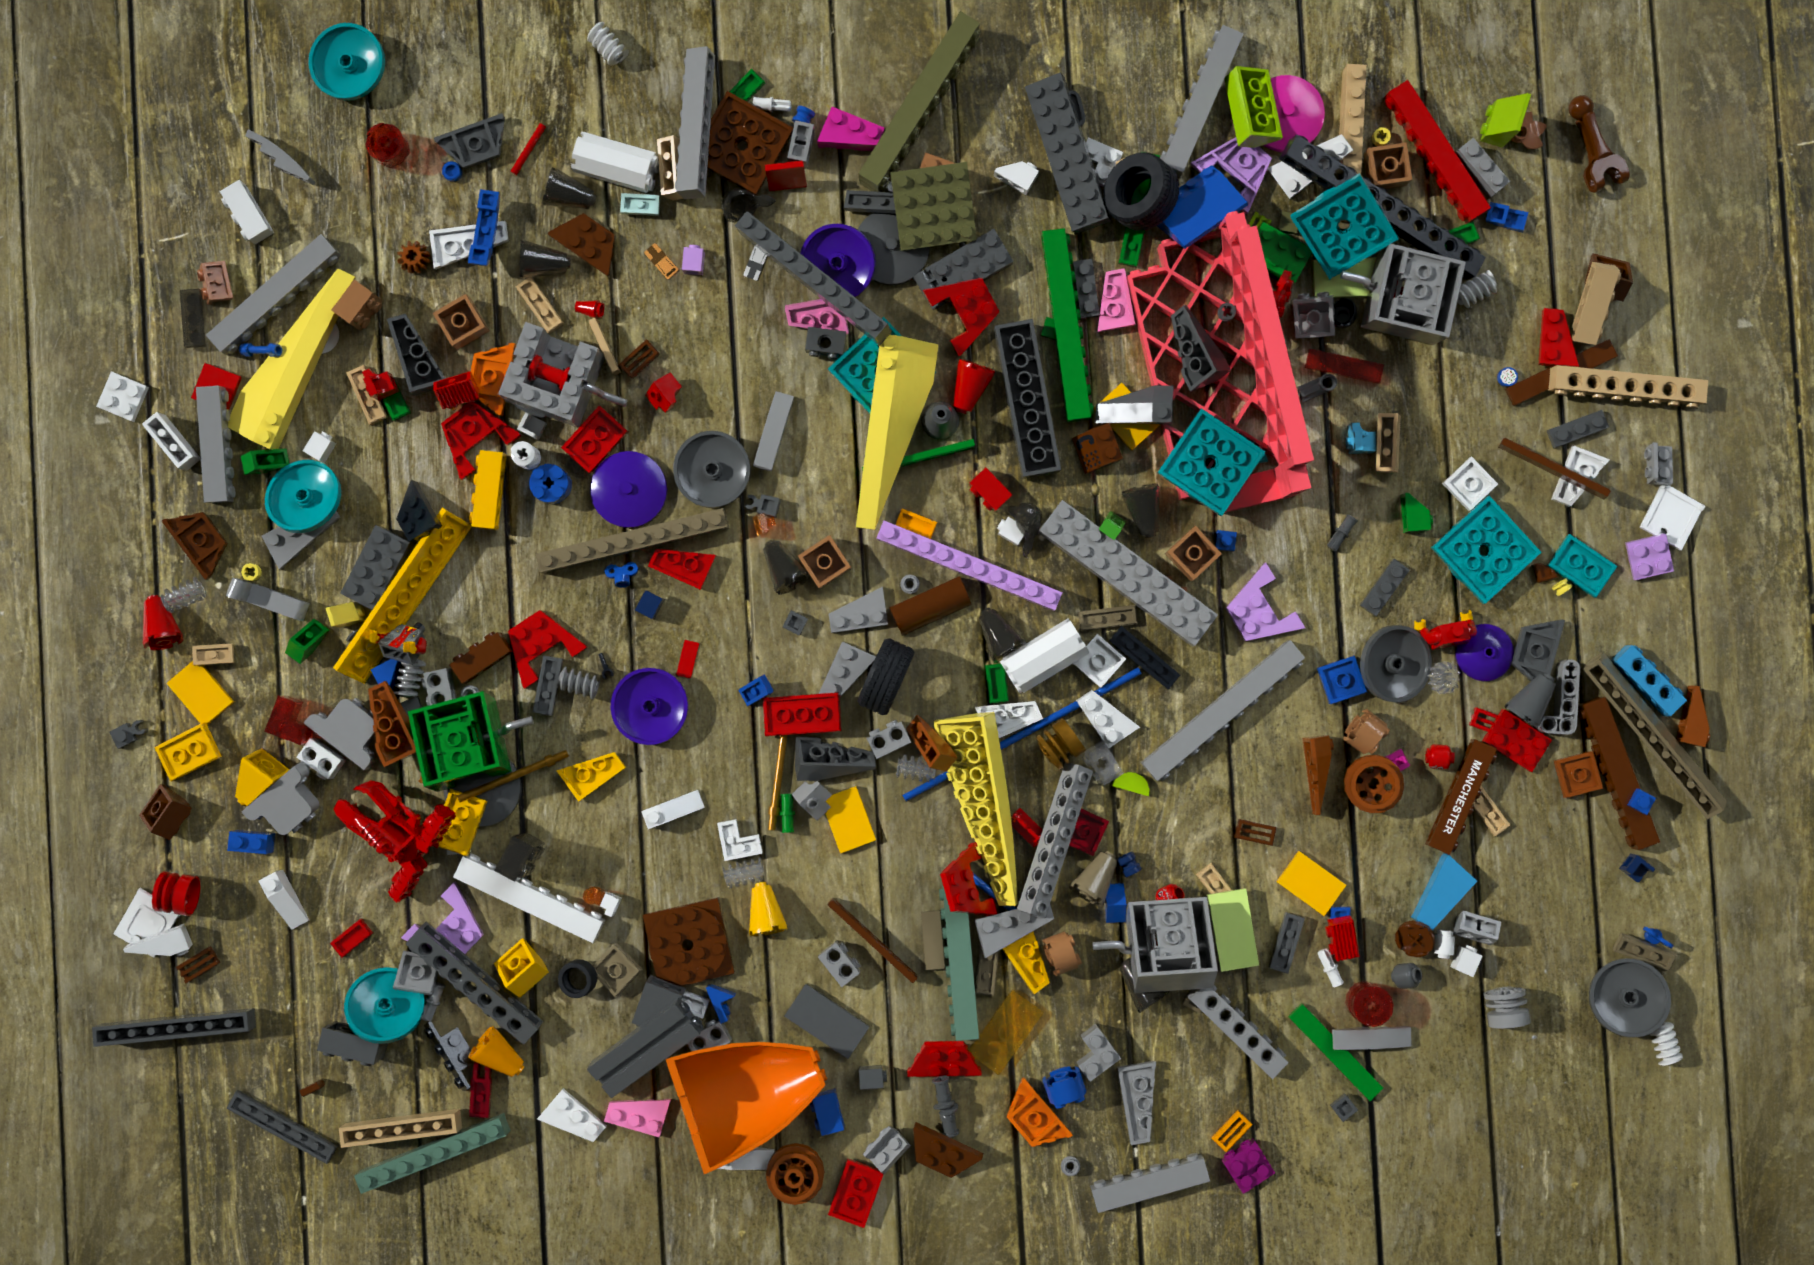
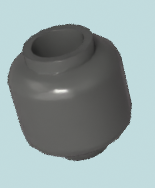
M1414 963L1397 964L1391 973V979L1400 989L1416 988L1422 981V972Z

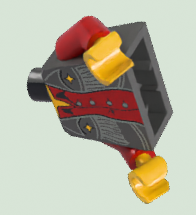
M419 622L413 627L403 624L398 625L394 630L386 634H379L376 630L368 629L365 632V640H369L371 643H378L383 657L410 665L416 662L420 654L426 653L427 641L423 634L425 627Z

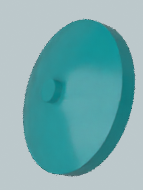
M339 23L327 28L315 39L309 53V71L315 84L330 97L344 101L356 100L369 94L380 82L385 69L384 50L375 35L365 27L354 23Z
M300 460L293 462L277 472L270 481L265 494L267 514L277 526L288 532L306 533L318 529L331 519L340 504V481L327 465L319 461Z
M384 967L371 970L360 976L347 992L344 1002L347 1023L351 1030L365 1041L377 1044L398 1041L409 1035L422 1019L425 1009L424 994L394 990L393 986L398 971L397 968Z

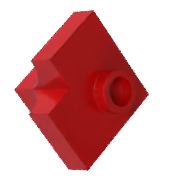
M370 369L362 371L366 390L370 397L379 401L400 392L393 375L388 371L381 374H375Z
M669 372L654 381L645 396L656 410L661 408L666 413L677 402L675 396L682 386L672 373Z

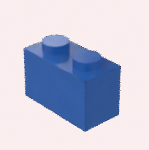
M245 830L229 831L227 851L258 854L273 853L275 833Z
M836 1089L819 1092L810 1103L812 1112H816L817 1119L814 1120L816 1130L821 1132V1136L843 1131L845 1124Z

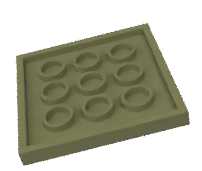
M967 162L890 172L901 251L977 240Z

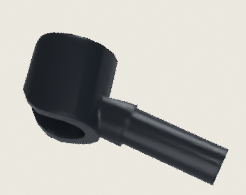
M603 653L598 654L603 667L602 677L605 680L607 679L605 671H610L613 677L614 670L608 667Z

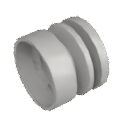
M1507 986L1484 992V998L1489 1000L1485 1002V1006L1495 1008V1010L1487 1013L1490 1028H1515L1531 1023L1529 1009L1519 1007L1528 1002L1523 997L1526 995V989Z

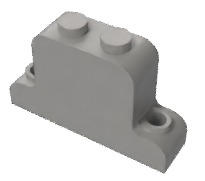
M358 698L341 700L329 716L319 712L318 714L310 715L305 720L304 724L363 770H369L375 763V753L368 748L376 737L375 732H373V713L371 709L367 710L364 707L365 704Z
M301 761L293 766L242 811L245 817L249 820H260L265 817L281 835H286L291 831L296 833L303 827L301 824L303 821L309 822L316 816L314 812L320 805L318 799L304 784L309 776L307 765Z

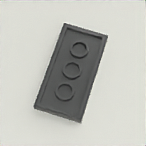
M807 983L784 1015V1017L847 1059H849L870 1027Z

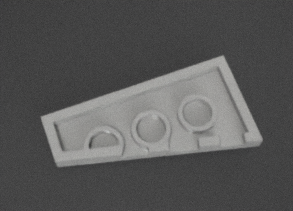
M336 510L331 519L323 526L306 533H292L277 527L262 535L278 569L282 570L306 546L314 542L315 538L323 534L340 519V516Z
M1049 905L1045 919L1014 909L975 920L984 957L987 958L1052 921L1054 916L1051 905Z
M1156 1061L1117 1067L1130 1144L1136 1145L1150 1142Z

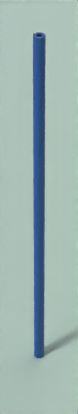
M1136 668L1094 692L1102 696L1142 673L1139 668ZM1075 701L1000 742L1001 750L1080 708V706ZM944 772L903 794L905 801L907 802L947 780L946 773L948 772Z

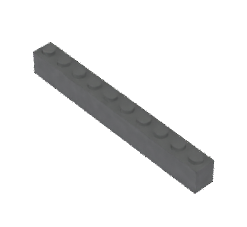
M748 211L735 224V227L743 237L877 345L880 346L890 335L892 330L884 320Z

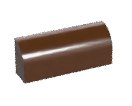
M959 576L889 608L901 635L904 636L972 604Z

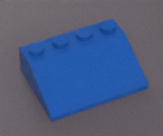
M1211 165L1179 187V196L1173 211L1157 227L1186 249L1219 226L1227 213L1239 212L1248 206V202L1228 179Z

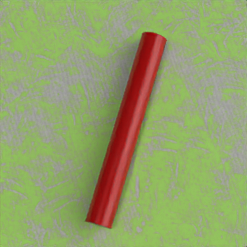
M539 123L512 167L511 173L517 176L546 129V126Z

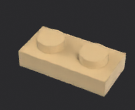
M234 644L192 646L193 665L234 663Z

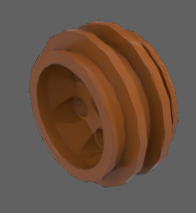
M1377 754L1364 755L1356 759L1347 769L1344 777V788L1351 803L1360 810L1368 813H1383L1393 808L1401 799L1404 791V778L1398 766L1388 758ZM1373 767V772L1367 773L1366 768ZM1387 770L1388 773L1387 776L1382 777L1380 772ZM1359 776L1363 778L1360 784L1356 783ZM1372 778H1376L1378 781L1375 783V787L1368 786ZM1386 784H1391L1389 791L1384 788ZM1365 790L1367 796L1361 797L1360 792ZM1376 794L1381 795V799L1378 801L1374 799Z
M799 1143L784 1145L776 1150L769 1160L766 1171L768 1188L774 1197L783 1203L792 1205L806 1203L814 1198L822 1187L825 1173L823 1161L818 1153L808 1145ZM792 1158H798L799 1161L793 1163ZM785 1164L786 1169L780 1170L779 1165ZM809 1164L811 1169L805 1170L804 1166ZM796 1173V1176L800 1178L794 1180L793 1176H790V1174ZM783 1178L786 1184L783 1185L780 1179ZM810 1179L811 1183L809 1185H806L804 1183V1180Z

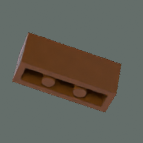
M494 631L484 637L485 641L480 644L478 642L468 648L469 652L464 655L460 653L452 659L454 662L449 665L462 684L469 683L513 653V649L502 633H495Z

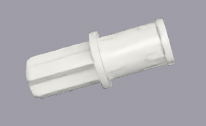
M773 97L753 98V105L761 110H769L770 112H773V110H791V101L778 100Z
M1327 948L1318 951V956L1324 967L1323 971L1327 973L1332 987L1342 985L1344 981L1337 969L1338 965L1334 963Z

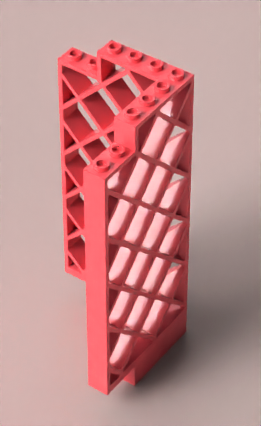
M1233 211L1226 214V217H1224L1216 231L1207 233L1195 243L1183 249L1171 269L1168 265L1165 250L1182 246L1172 239H1166L1161 241L1157 248L1161 267L1155 265L1149 267L1148 271L1143 272L1141 270H1134L1127 276L1131 304L1151 386H1169L1156 378L1154 369L1163 352L1182 363L1181 357L1178 356V351L1168 346L1174 336V329L1165 343L1146 333L1143 324L1145 317L1152 307L1170 318L1176 312L1157 300L1169 278L1194 293V296L1187 305L1189 309L1198 296L1217 308L1226 303L1203 289L1215 268L1233 279V296L1228 303L1233 304L1236 308L1234 318L1244 323L1245 340L1238 350L1214 335L1222 322L1220 319L1217 320L1211 332L1206 329L1205 331L1219 348L1234 356L1229 364L1231 370L1238 359L1255 369L1256 386L1251 394L1248 395L1225 381L1230 373L1228 372L1221 379L1214 382L1217 385L1205 405L1202 406L1179 392L1185 382L1182 377L1176 389H1174L1173 400L1176 398L1197 412L1202 408L1260 447L1266 454L1278 462L1279 466L1274 469L1250 474L1225 513L1294 497L1311 489L1306 465L1314 461L1257 226L1250 227V224L1246 223L1244 212L1238 213V211ZM1222 238V250L1217 258L1194 245L1195 243ZM1186 251L1212 265L1200 286L1174 271ZM1162 274L1166 276L1154 297L1138 289L1133 281ZM1137 298L1149 304L1142 316ZM1225 308L1222 309L1224 311V316H1226V314H1229L1231 316V314L1229 313V308H1227L1226 310ZM1148 343L1160 350L1154 361H1152ZM1220 388L1225 389L1245 402L1232 424L1208 410ZM1249 405L1267 416V432L1261 441L1236 427ZM1161 424L1169 456L1174 449L1171 435L1180 440L1184 433L1170 425ZM1211 458L1206 467L1211 469L1215 461ZM1176 486L1179 500L1191 498Z

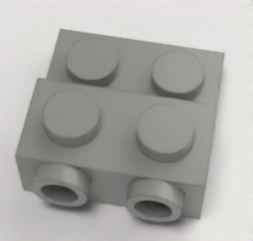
M1319 292L1314 297H1309V293L1298 294V298L1293 300L1295 338L1334 336V296L1329 295V292Z

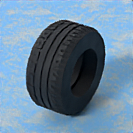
M1147 152L1129 155L1116 164L1107 177L1103 193L1105 207L1114 219L1131 230L1144 231L1162 223L1173 211L1179 196V180L1175 171L1158 156ZM1151 179V187L1147 195L1140 202L1131 205L1132 195L1138 185L1145 180Z
M891 638L884 639L857 702L860 706L866 707V709L872 710L875 713L878 712L880 715L888 714L915 654L911 647H906V645L900 644L898 641L895 642Z

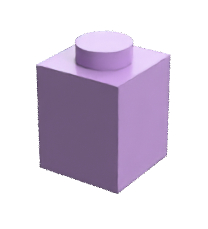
M689 245V247H684L682 271L684 274L703 275L705 252L700 246Z

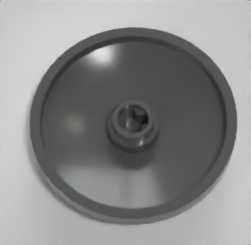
M872 213L860 224L858 230L869 240L875 254L876 265L872 278L873 281L883 285H900L914 279L913 277L923 270L928 260L930 247L901 251L895 213Z
M704 431L693 435L681 445L674 459L673 473L679 490L688 500L702 507L719 508L734 502L742 495L750 479L751 466L747 452L734 437L719 431Z
M1401 625L1386 626L1376 631L1366 642L1360 660L1361 676L1365 686L1374 696L1388 702H1404L1415 697L1426 685L1432 667L1431 652L1427 642L1416 630Z
M509 759L511 770L514 772L517 768ZM484 772L456 779V787L450 789L464 793L509 773L495 777ZM521 778L475 796L488 801L479 826H490L499 823L515 810L521 797ZM450 789L444 790L445 800L447 799Z
M1626 958L1609 962L1597 971L1589 987V1004L1595 1018L1610 1032L1623 1037H1642L1656 1031L1667 1019L1671 1008V993L1666 980L1657 969L1644 961Z

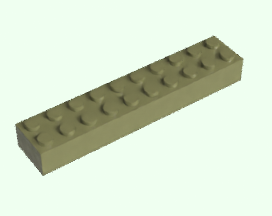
M959 12L858 173L859 184L870 191H886L890 184L888 181L891 177L890 172H897L900 166L898 164L901 159L905 160L908 156L911 143L915 144L918 140L921 127L925 128L928 124L931 111L935 112L938 108L941 95L945 96L948 92L951 79L955 80L958 76L961 63L965 64L968 60L971 47L975 48L978 44L981 33L979 31V22L963 12Z

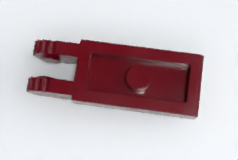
M475 1062L473 1077L471 1078L469 1117L489 1118L492 1069L485 1066V1077H479L480 1064Z

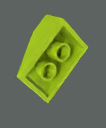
M1526 93L1497 99L1492 105H1489L1485 116H1488L1487 121L1483 123L1480 134H1482L1480 141L1501 148L1520 132L1531 94Z

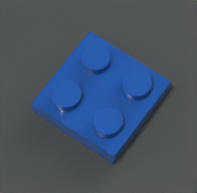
M1355 656L1317 668L1329 704L1367 692Z

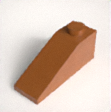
M1688 686L1685 696L1687 701L1683 705L1676 740L1680 743L1696 747H1706L1710 740V728L1700 686Z
M916 715L907 727L908 733L928 766L932 769L947 772L957 759L956 754L951 746L919 715Z

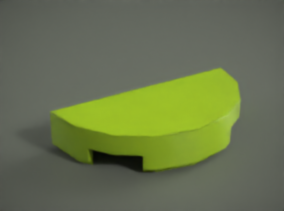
M1135 772L1120 774L1111 785L1149 796L1150 789L1147 781L1143 776Z

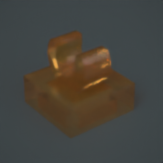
M764 513L752 518L757 536L765 535L769 532V527L776 525L774 517L766 519Z

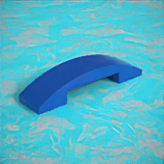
M480 189L477 205L479 211L473 245H470L468 264L488 266L499 215L500 193L497 191Z

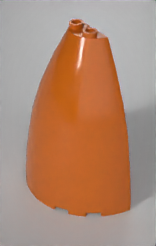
M731 1043L695 1050L665 1059L704 1174L733 1162L770 1140L788 1126L824 1088V1081L827 1080L824 1069H819L817 1062H820L821 1059L817 1050L814 1051L813 1047L786 1043Z

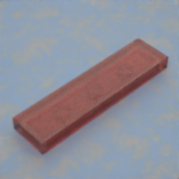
M1309 348L1304 368L1380 384L1384 364Z

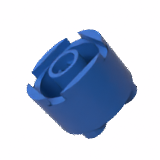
M544 464L533 470L529 486L532 494L537 499L547 504H559L569 496L572 482L567 472L554 464ZM550 480L554 482V485H551V488L547 486V484L550 483Z
M1070 1066L1062 1067L1050 1072L1049 1078L1046 1079L1045 1076L1042 1079L1049 1102L1056 1109L1065 1107L1067 1103L1073 1101L1078 1103L1085 1099L1084 1095L1087 1090L1079 1067L1075 1066L1076 1070H1071Z

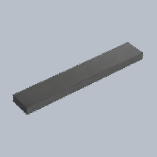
M239 1090L234 1093L226 1108L326 1164L330 1162L338 1147L335 1143Z

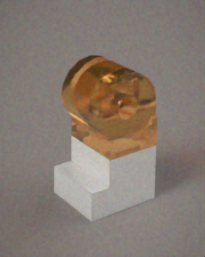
M596 886L586 889L583 893V899L587 904H596L605 908L604 914L610 917L615 915L622 899Z

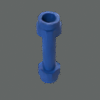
M244 343L240 345L239 352L247 357H251L253 354H269L270 357H277L282 354V347L276 343H270L268 346H253L251 343Z

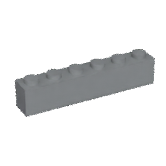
M222 386L196 387L204 503L234 502L233 497H235L236 492L232 485L234 469L231 467L233 452L229 442L232 435L231 430L228 428L230 412L226 409L229 394L225 387Z
M1193 1153L1187 1155V1158L1182 1160L1178 1158L1168 1161V1164H1154L1149 1167L1150 1169L1143 1171L1142 1169H1136L1131 1171L1129 1175L1123 1176V1174L1113 1176L1108 1181L1103 1179L1095 1181L1094 1185H1090L1098 1213L1210 1182L1203 1156Z

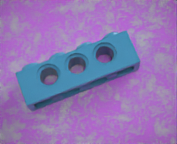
M1625 645L1611 661L1623 676L1663 716H1672L1687 701L1683 696L1684 693L1678 687H1674L1664 673H1660L1656 669L1657 666L1654 662L1642 655L1643 652L1635 645ZM1634 661L1638 663V669L1636 671L1633 668ZM1648 675L1652 677V682L1650 684H1648L1646 680ZM1662 688L1666 692L1664 698H1662L1660 695V691Z

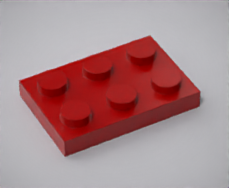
M599 405L561 448L591 474L629 431Z
M1502 709L1482 742L1496 748L1497 752L1528 772H1533L1552 740L1507 710Z
M848 1158L828 1215L864 1228L884 1174L877 1168Z

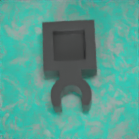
M761 494V498L757 499L754 495H748L750 500H754L752 505H745L748 510L758 509L757 513L759 515L777 518L781 503L780 498Z
M136 720L133 722L132 727L130 723H125L109 732L117 749L137 741L136 734L141 735L148 732V729L140 731L138 728L139 724L144 722L143 720Z

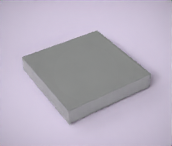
M403 951L393 988L394 990L433 995L438 971L432 966H428L418 954Z

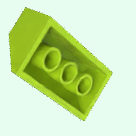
M1236 66L1224 80L1238 146L1255 148L1281 140L1283 136L1269 70Z

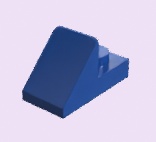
M765 674L739 689L747 706L770 695L774 691Z
M709 984L706 990L722 1024L729 1020V1015L731 1014L728 1004L723 1002L735 997L736 993Z

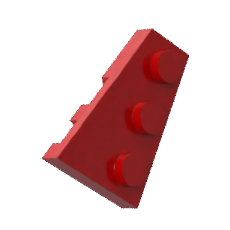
M655 549L648 567L701 590L717 555Z

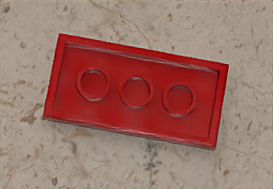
M839 693L763 698L765 736L842 731Z

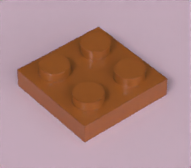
M1593 751L1553 760L1563 798L1603 789Z

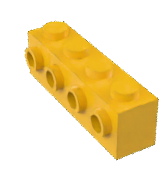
M480 450L479 455L476 456L478 470L473 480L476 488L471 498L474 506L473 512H470L469 522L472 523L471 526L474 528L499 529L507 457L503 452Z

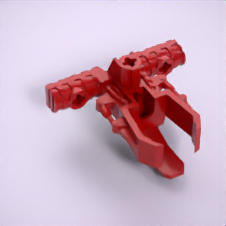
M370 780L356 786L353 790L367 793L386 816L379 823L363 815L359 811L357 803L351 805L347 800L340 799L333 809L336 816L340 818L346 827L366 840L370 846L376 848V852L385 855L389 862L396 861L402 866L392 877L391 881L393 883L388 890L390 898H393L397 903L411 896V891L415 889L419 882L420 875H423L424 868L426 869L428 866L423 859V855L428 853L429 847H439V842L443 840V835L447 833L452 824V819L454 820L456 817V813L448 806L439 804L435 806L434 811L420 825V815L415 814L409 807H406L402 803L400 796H394L381 782Z

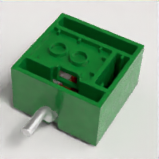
M484 691L408 711L423 786L439 792L456 787V779L482 772L492 777L512 772L505 739L501 736L508 734L512 729L534 724L532 716L506 723L502 727L496 699Z

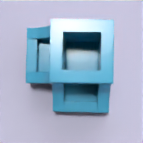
M1360 423L1349 424L1348 438H1346V449H1349V454L1375 452L1376 432L1363 430Z

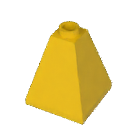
M262 748L243 757L240 763L235 797L241 805H250L290 769Z

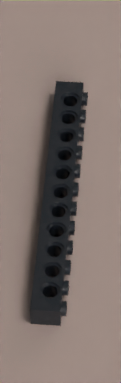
M1296 135L1288 141L1279 160L1326 190L1337 187L1357 175L1353 168L1346 167L1340 163L1338 158L1329 156L1321 147L1314 146L1308 142L1307 138ZM1302 152L1307 155V159L1303 157ZM1318 162L1322 164L1323 170L1319 167ZM1334 173L1338 175L1339 180L1335 178ZM1363 177L1398 237L1420 251L1465 261L1462 278L1467 281L1476 277L1486 258L1478 249L1469 247L1465 244L1464 240L1454 237L1447 229L1440 228L1434 224L1432 219L1423 217L1416 209L1406 206L1401 199L1389 195L1387 190L1377 187L1369 178ZM1382 203L1385 205L1386 211L1382 208ZM1413 224L1416 225L1417 231L1414 229Z

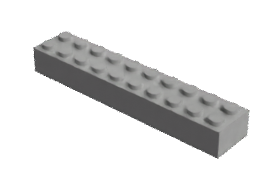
M1063 500L1039 530V534L1192 647L1198 643L1218 616V614L1118 540H1113L1101 532L1099 526Z

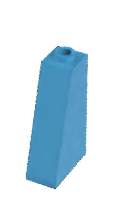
M1443 853L1411 917L1415 921L1428 925L1433 930L1475 885L1477 880L1450 855Z

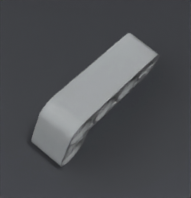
M233 577L226 593L227 597L248 602L299 621H304L310 605L306 601L247 580Z
M1572 659L1561 660L1557 664L1554 716H1543L1540 726L1538 728L1535 727L1537 731L1567 735L1575 732L1577 728L1580 665L1577 661ZM1565 683H1569L1570 690L1568 692L1564 690ZM1565 702H1568L1569 709L1567 711H1564L1563 704ZM1544 720H1547L1549 722V726L1546 730L1543 728ZM1564 721L1568 723V728L1565 731L1562 728Z

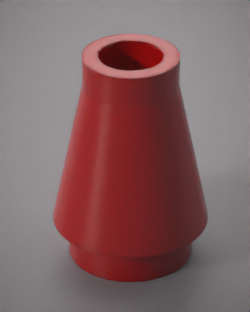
M599 300L576 301L575 312L596 319L602 318L604 315L605 306Z

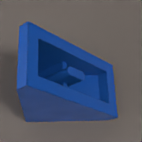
M390 659L371 669L377 683L380 684L387 681L393 691L399 669L401 668V662Z
M1124 883L1110 884L1105 899L1106 923L1126 922L1127 904Z

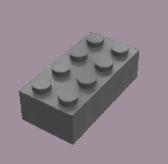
M375 525L340 594L373 610L410 556L415 544L408 542L407 539L381 526Z

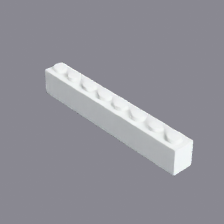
M470 854L462 857L453 878L591 943L596 941L605 922L600 913L595 911L590 913L584 910L585 907L578 903L573 905L567 902L568 899L558 894L554 896L545 887L540 886L537 888L533 886V882L528 879L522 878L520 880L511 871L505 870L503 872L497 869L498 866L494 863L487 862L486 864L480 861L481 858L477 855Z

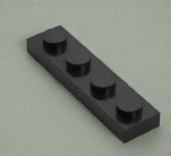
M1120 626L1109 641L1167 690L1180 677L1178 672L1123 626Z

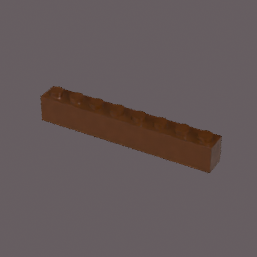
M1596 697L1578 704V715L1584 721L1585 734L1592 742L1591 750L1598 758L1599 771L1602 775L1604 774L1606 780L1605 787L1612 795V805L1618 811L1620 817L1618 821L1622 829L1625 830L1627 835L1625 840L1628 846L1635 850H1641L1660 843L1650 813L1644 815L1627 806L1636 788L1640 789L1606 697Z

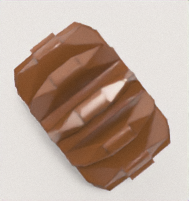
M408 241V247L401 245L403 252H397V255L401 257L397 261L399 264H402L401 268L403 270H408L410 274L414 270L417 274H420V268L427 270L424 264L430 263V260L427 258L430 256V252L426 251L427 247L425 245L420 246L418 241H415L414 244Z

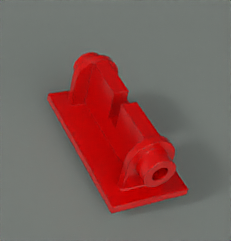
M1019 807L1011 816L1012 827L1034 848L1039 843L1043 829Z

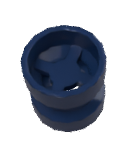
M1133 851L1116 859L1118 865L1122 866V872L1125 877H1129L1142 869L1140 864L1136 862V856Z

